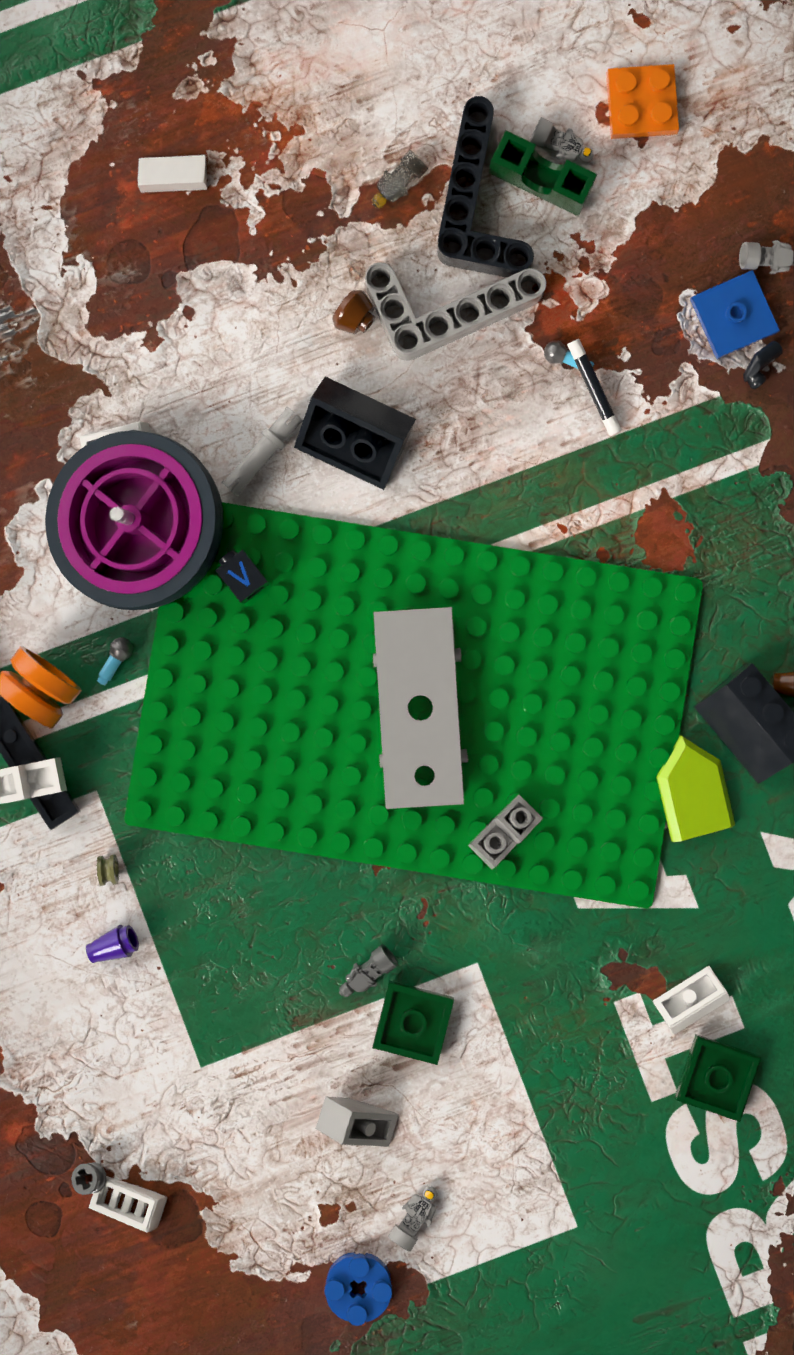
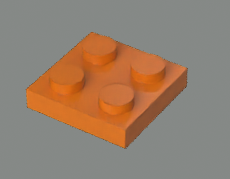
M674 64L610 68L607 70L611 139L677 135L679 122Z

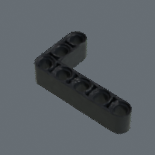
M475 96L466 102L463 110L438 236L437 256L443 264L450 267L507 278L531 268L534 252L532 247L524 241L471 231L494 115L492 103L483 96ZM473 112H481L486 116V119L482 122H476L469 115ZM468 144H474L479 147L480 151L475 155H470L463 150V147ZM462 176H467L473 180L474 184L468 188H463L457 184L456 180ZM454 209H462L468 216L463 220H455L450 216V212ZM455 241L461 246V250L457 253H448L443 248V245L446 242ZM486 247L493 252L494 256L489 260H483L477 256L476 251ZM513 254H520L525 257L527 263L523 266H515L510 262L509 257Z

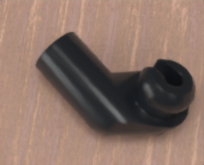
M770 342L753 355L743 373L744 382H748L751 389L756 390L766 382V376L762 374L761 370L782 355L783 350L778 342Z

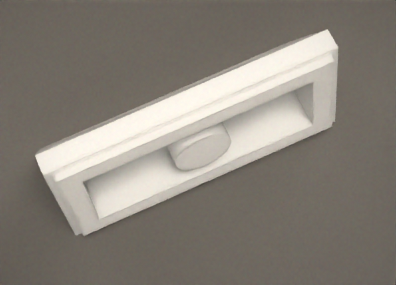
M206 156L139 158L138 187L141 193L207 190Z
M707 966L653 1000V1003L671 1032L677 1034L729 1001L730 998L710 966Z

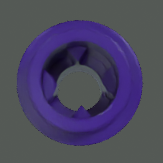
M118 925L86 945L88 959L92 963L131 957L133 952L139 949L137 935L130 925L125 927Z

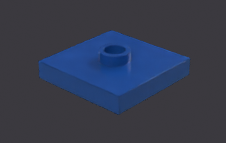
M753 270L690 298L716 360L775 335L780 331Z

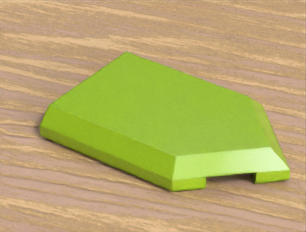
M680 736L673 747L674 750L668 761L662 766L656 776L672 842L688 840L731 828L735 825L721 761L683 736Z

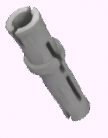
M289 407L285 408V411L269 430L265 428L262 431L264 436L255 444L230 475L222 481V484L229 489L239 479V482L231 490L237 497L277 449L282 450L285 447L283 442L303 422L298 415H295L289 424H286L295 413Z

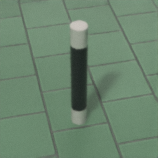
M580 339L568 343V348L609 436L621 431L622 429Z

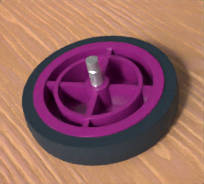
M122 431L108 434L88 443L76 452L63 466L54 481L48 497L45 516L46 536L50 552L57 567L68 582L92 600L108 607L122 610H144L160 607L181 598L191 591L211 568L221 544L224 525L223 507L218 488L201 461L180 443L158 434L143 431Z

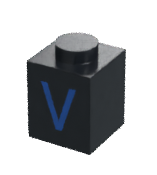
M234 549L218 561L221 566L216 569L217 573L242 604H245L270 585L243 549L238 553Z

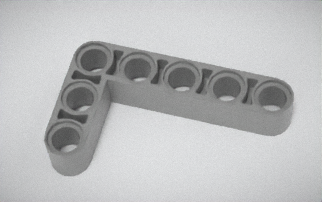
M382 262L372 264L366 271L365 284L367 293L395 354L402 360L409 361L536 305L543 297L546 279L542 272L537 269H525L418 318H415L397 276L388 264ZM384 275L390 282L383 288H377L373 286L371 281L375 276ZM526 281H532L536 283L539 291L534 294H527L521 288V284ZM494 295H503L508 300V305L498 308L491 303L490 299ZM397 305L402 308L403 314L399 318L393 319L385 314V310L389 306ZM471 308L476 311L478 317L476 320L468 322L461 318L460 312L463 309ZM434 322H442L448 330L445 334L438 336L431 333L429 327ZM406 335L412 336L416 339L417 344L412 349H404L398 343L400 338Z

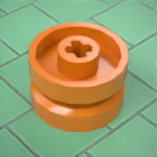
M20 646L10 661L13 668L21 676L12 671H1L0 695L26 716L43 726L54 728L63 716V712L53 699L63 704H72L82 690L72 679L33 651Z

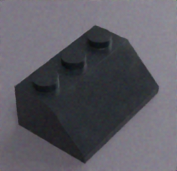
M325 376L311 396L294 448L384 490L405 448L416 419Z
M753 663L742 665L693 706L758 784L794 762V712Z

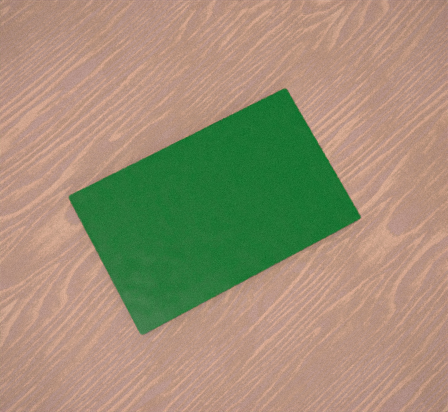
M222 502L223 535L217 556L211 568L191 591L169 604L160 606L158 609L124 817L127 825L647 909L652 906L666 823L665 811L656 776L662 766L668 761L680 734L703 583L700 579ZM234 549L237 553L243 549L270 584L245 604L239 602L216 571L221 566L218 561ZM452 607L454 648L461 649V662H455L460 749H467L468 762L461 763L464 804L386 809L383 768H380L379 754H382L378 676L377 667H374L373 653H376L374 612ZM415 696L408 703V712L415 720H425L430 717L433 711L432 702L426 696ZM421 766L416 770L414 777L418 784L426 786L433 782L435 774L429 766ZM517 795H520L543 819L495 868L491 869L468 845Z

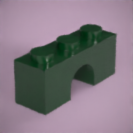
M505 130L491 159L489 174L579 216L593 188L597 174L569 160H566L563 165L550 162L537 153L535 149L536 144Z

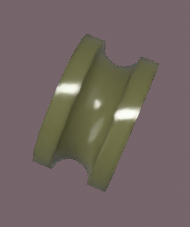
M116 854L110 855L108 859H105L104 856L97 857V877L100 886H105L108 881L112 882L113 885L119 883V865Z

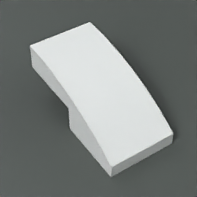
M60 757L0 769V804L67 791Z

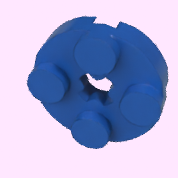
M352 1252L342 1255L331 1265L328 1270L324 1291L330 1309L339 1318L349 1321L352 1325L359 1326L376 1319L385 1311L392 1295L390 1272L381 1259L369 1253L364 1255ZM354 1280L357 1283L366 1282L364 1287L365 1293L362 1295L359 1293L353 1294L351 1292L353 1288L351 1282Z

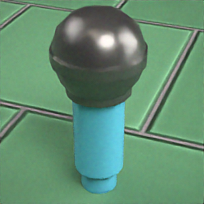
M551 341L546 345L544 356L549 363H565L578 369L571 352L561 341Z
M116 638L111 642L110 656L102 667L97 679L100 684L106 686L121 662H124V660L132 655L133 645L128 639Z

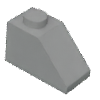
M325 1096L316 1129L341 1145L389 1147L399 1114L351 1098Z

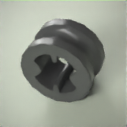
M96 1162L80 1164L72 1173V1186L81 1195L98 1193L105 1186L106 1172ZM92 1174L93 1181L86 1183L85 1176Z

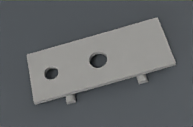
M452 607L374 612L376 653H373L374 667H377L382 740V754H379L380 768H383L386 809L464 804L461 763L468 762L467 749H460L455 662H461V649L454 648ZM415 696H426L432 702L433 711L430 717L425 720H415L408 712V703ZM421 766H429L434 771V780L429 785H420L415 780V772Z

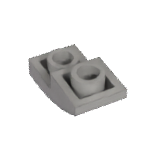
M517 795L468 846L493 869L543 818L520 795Z

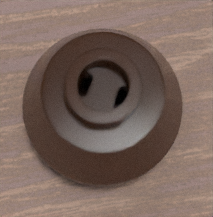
M352 290L340 303L332 318L336 329L352 334H357L359 331L365 333L373 324L376 318L372 314L374 307L364 291Z

